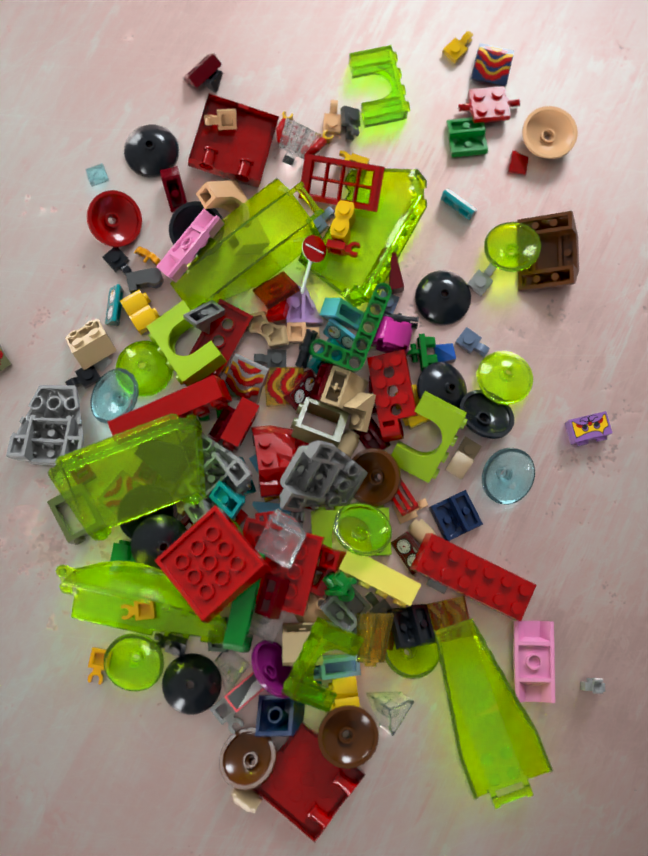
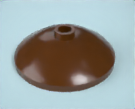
M369 448L357 453L352 460L368 473L354 498L361 504L370 507L382 506L390 502L397 494L401 483V473L396 460L388 452L377 448ZM378 474L381 475V479H380V480H378V478H377Z
M343 705L334 708L326 714L320 723L317 738L321 753L331 764L340 768L351 769L363 765L373 756L378 745L379 734L374 719L367 711L354 705ZM344 731L349 732V735L346 738L342 736Z
M253 727L244 728L232 734L223 745L219 757V768L222 777L230 786L239 790H252L261 786L271 776L276 765L277 751L274 741L271 737H256V728Z

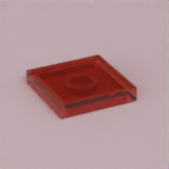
M282 271L252 291L269 310L299 292L300 289Z

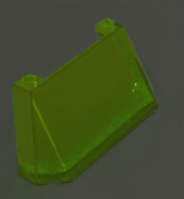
M351 168L345 177V181L355 183L358 169ZM385 168L378 212L354 208L356 219L351 228V238L347 245L351 242L360 243V248L352 249L353 252H358L357 258L349 255L331 254L327 252L326 248L325 258L321 262H312L310 272L353 307L369 302L375 287L379 283H385L391 270L390 261L392 253L395 252L397 259L399 258L427 208V199H424V188H427V180L418 169ZM362 170L360 184L371 186L373 172ZM345 185L349 191L345 200L352 201L355 187ZM359 188L357 202L368 204L370 190ZM330 226L322 239L325 246L327 239L332 240ZM302 252L298 261L307 268L309 260L305 258Z
M177 414L163 416L62 455L55 460L56 465L54 468H50L48 471V476L87 534L95 541L107 539L108 535L112 532L111 527L171 504L183 501L186 504L196 505L201 500L206 499L202 426L195 415H188L186 418H178Z

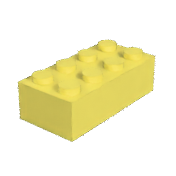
M350 547L338 569L340 572L343 571L347 577H354L358 580L357 585L367 590L369 587L375 589L376 595L384 599L388 596L393 599L392 603L402 608H405V605L411 606L421 586L420 583Z

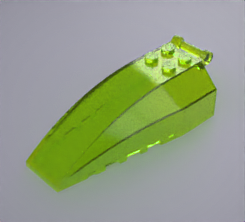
M471 618L434 631L456 757L471 799L474 800L489 794L494 809H498L505 803L525 796L527 798L533 796L528 779L550 773L553 769L535 725L506 679L503 670H501L492 651L488 648L478 627ZM522 782L523 788L499 797L497 796V790Z

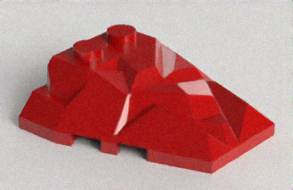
M272 425L251 427L259 472L258 481L261 498L280 496L284 489L280 484L281 477L298 447L309 445V443L291 437L293 429Z

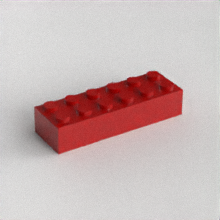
M212 375L108 421V425L116 444L133 448L138 446L140 441L145 438L155 439L163 431L165 433L171 432L179 424L186 425L193 422L195 417L199 416L201 418L209 415L211 410L216 408L217 410L224 409L228 406V403L232 402L225 381Z
M433 533L425 534L410 567L411 570L517 621L522 620L537 586Z

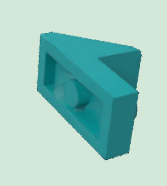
M220 480L209 495L231 519H235L245 503L244 495L235 493L225 482Z

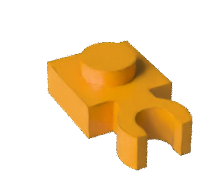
M155 598L134 601V607L130 604L121 605V608L129 610L127 616H121L124 620L131 619L134 615L135 621L157 618Z
M92 647L88 667L93 668V672L89 674L88 682L93 681L94 675L99 677L98 684L101 685L104 682L102 672L103 670L109 671L112 650Z

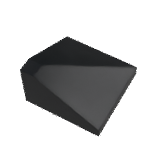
M216 70L203 84L216 93L223 72Z

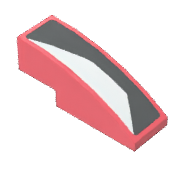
M252 672L224 697L237 713L263 691L264 688L259 684L254 672Z

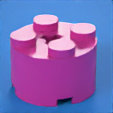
M384 316L380 321L371 346L376 345V350L383 353L404 349L407 354L413 332L412 324L404 321L400 323L394 321L391 317Z

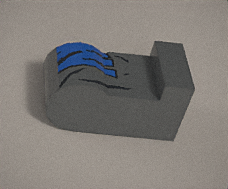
M157 268L126 273L131 294L143 288H158L164 282V278Z

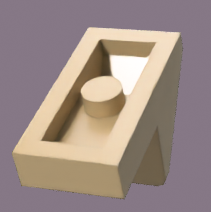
M360 392L344 404L343 407L353 410L348 429L362 432L368 431L376 397L375 394Z
M465 437L445 470L462 479L473 464L482 446Z

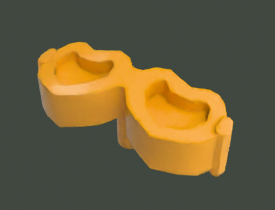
M137 247L134 251V254L145 257L144 263L150 260L157 266L161 261L154 253L143 247Z

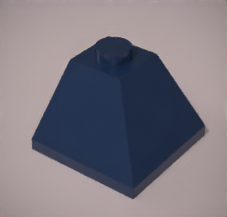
M292 694L287 698H278L274 695H259L255 736H294L304 720L305 700L296 694Z

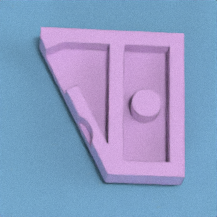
M287 286L289 310L286 324L306 322V324L323 325V320L306 286L303 294L300 293L302 286Z

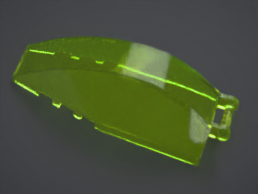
M276 178L222 219L224 225L213 238L209 237L207 244L199 249L195 259L186 265L188 269L177 283L173 280L170 283L191 310L211 300L218 303L219 299L227 300L264 284L303 254L302 242L307 236L316 235L322 239L313 221L325 211L318 207L303 187L304 183L302 181L289 190ZM297 191L314 214L311 217L293 195Z
M129 561L100 562L77 568L59 565L56 568V575L60 578L61 582L59 586L60 591L74 596L71 613L73 619L152 636L154 631L164 632V636L167 637L169 633L180 634L188 640L189 636L201 637L200 642L223 644L226 623L218 614L209 623L203 622L166 574L160 569ZM134 601L146 604L154 601L156 603L157 618L135 621L134 615L131 619L124 620L121 616H127L129 610L121 608V605L130 604L134 607Z

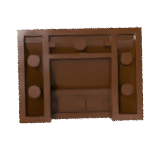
M566 211L518 219L519 291L575 284L579 273V247L573 212Z

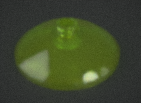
M506 222L494 227L488 233L484 242V253L488 261L496 268L508 272H517L529 268L536 262L541 251V241L538 234L531 227L519 222Z
M146 340L137 341L128 345L120 353L116 362V375L119 383L129 393L143 397L152 396L162 391L170 382L173 371L166 364L168 361L167 357L163 358L158 352L157 348L159 345L157 343L154 344L152 341ZM141 363L146 364L144 368H139V365Z
M496 351L490 353L481 361L477 370V382L480 390L487 398L499 404L510 405L522 401L529 394L533 386V373L529 364L518 354L510 351Z
M359 502L347 504L337 512L333 522V530L338 542L346 550L356 555H377L384 551L391 541L392 528L388 518L378 508L370 504Z
M391 626L383 637L382 651L388 666L404 678L419 679L427 676L435 669L440 658V646L437 637V642L434 644L396 650ZM404 650H407L409 652V655H406L404 653Z
M131 633L116 638L108 646L104 655L103 662L106 675L117 687L127 691L146 690L152 687L163 673L164 656L162 650L155 641L141 634ZM133 655H138L140 658L136 659Z

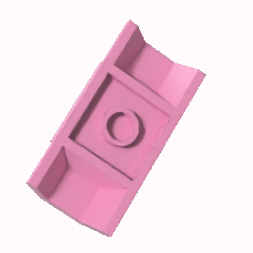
M203 209L156 268L177 283L188 269L186 265L195 259L199 249L207 244L209 237L213 238L224 225V222L219 216L216 215L214 217Z
M514 621L513 679L515 702L555 703L554 621Z

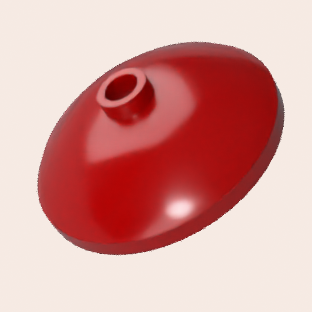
M109 190L98 194L90 202L87 209V224L91 233L99 242L110 247H122L133 242L139 235L142 227V215L138 205L129 195L120 191ZM108 218L113 220V224L108 222Z

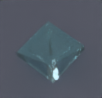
M103 163L85 169L91 186L109 181Z

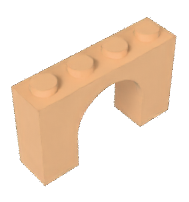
M236 180L206 182L196 192L205 209H225L240 223L241 228L234 229L224 239L233 256L262 252L273 242Z

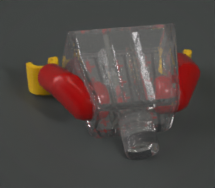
M283 111L282 119L276 128L279 148L287 151L282 162L292 166L296 156L304 159L305 153L315 155L326 144L332 142L333 135L326 137L328 131L325 130L321 137V134L293 121V113H291V116L286 117V111Z

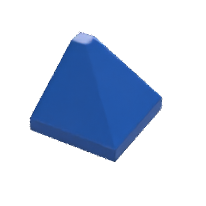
M453 343L436 345L434 352L437 354L438 362H455L456 355Z

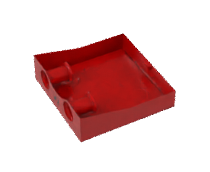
M208 93L189 155L188 166L259 188L279 116ZM236 109L237 129L218 130V124L205 125L204 115H217V110Z
M216 505L155 559V562L198 617L205 623H209L236 597L272 569L242 535L227 514Z
M246 517L242 535L257 552L266 554L265 561L272 568L266 574L289 580L282 611L300 616L306 615L325 537ZM265 575L261 577L256 604L258 603Z
M302 722L294 736H289L277 751L276 765L271 776L261 786L252 790L282 813L315 843L340 806L363 779L365 772L360 767L344 769L331 764L320 751L317 738L318 733Z

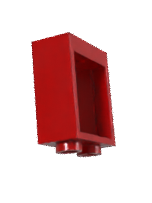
M244 397L241 398L220 437L222 447L231 452L239 450L259 413L260 405Z

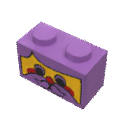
M606 411L571 419L565 423L570 444H577L578 447L587 445L590 440L594 439L596 442L607 440V436L612 434Z

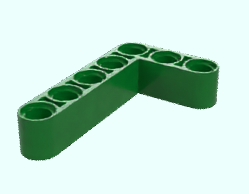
M379 283L373 290L350 350L322 339H316L310 345V355L315 359L333 364L353 373L358 372L364 365L390 299L391 287L387 283ZM377 290H385L386 297H380ZM370 307H377L379 309V314H372L370 311ZM370 324L373 328L372 332H366L363 325ZM359 341L364 342L366 349L359 350L356 343ZM321 345L323 352L320 354L316 353L313 346ZM333 352L340 353L341 360H333L331 354ZM350 359H356L359 362V367L352 368L349 364Z
M258 552L265 560L266 554ZM261 578L232 601L223 649L249 653L253 640V635L249 634Z

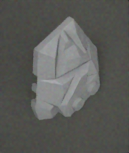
M40 385L28 405L30 407L26 417L22 416L19 421L21 423L17 433L13 432L10 437L6 456L19 461H27L34 465L71 466L72 463L81 460L84 445L77 387L69 385Z
M194 429L179 444L198 450V453L180 477L179 483L181 487L178 488L180 494L185 499L186 504L183 505L185 512L193 524L215 505L219 507L209 497L219 480L225 482L238 494L243 495L249 489L247 484L251 482L253 474L244 461L198 429Z
M317 440L309 443V445L299 446L280 479V484L284 488L280 494V507L282 510L302 512L305 507H311L313 510L318 509V505L326 504L328 507L348 505L368 472L334 444Z

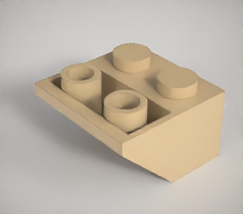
M98 318L87 322L84 327L70 332L65 337L72 354L83 370L117 351Z
M333 365L320 402L345 411L351 416L353 410L343 406L358 393H365L368 381L352 371Z
M283 623V666L323 665L322 623Z

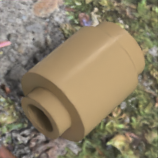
M347 429L342 434L337 448L351 458L359 444L360 436Z
M415 519L408 526L411 529L408 533L420 544L426 533L435 534V531L423 519L419 521Z
M235 788L231 794L234 797L232 802L247 812L251 811L254 813L262 801V798L254 790H239Z

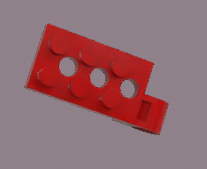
M219 299L218 304L225 309V315L210 323V334L201 332L189 355L193 354L210 341L214 343V339L217 336L224 338L223 344L216 347L227 362L206 378L212 375L221 378L254 318L252 315L222 299ZM225 320H232V328L224 329L223 322Z
M403 349L367 358L373 394L376 395L375 404L384 443L404 439L400 419L418 416L414 412L416 403L406 352ZM387 368L394 369V375L390 378L385 376ZM392 386L398 388V393L395 396H389L388 390ZM395 405H400L402 408L399 415H393L392 408Z

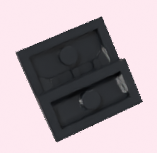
M427 604L411 605L406 608H391L387 611L396 650L420 647L437 642Z

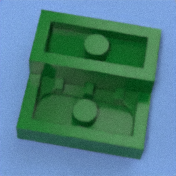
M473 117L447 120L451 157L488 154L484 122L474 123Z

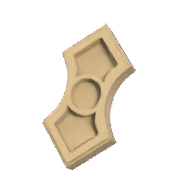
M265 311L250 314L254 317L248 327L250 334L264 336L270 348L289 345L287 327L285 325H276L268 322Z

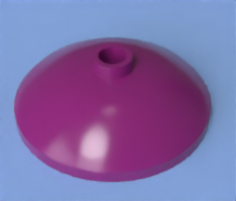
M263 640L256 644L252 651L251 664L257 681L271 695L278 698L289 697L296 691L298 686L296 666H283L282 646L272 640Z

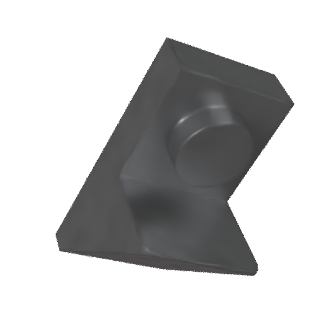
M211 300L184 314L183 318L195 328L210 334V323L224 316L225 309L214 300Z

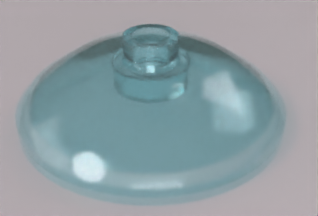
M117 368L108 371L97 381L91 394L90 405L91 411L98 421L108 424V421L134 409L139 394L138 382L135 376L125 369Z
M513 447L504 448L494 453L486 462L482 472L484 492L494 502L504 505L516 503L524 498L530 491L535 479V466L531 457L523 450Z

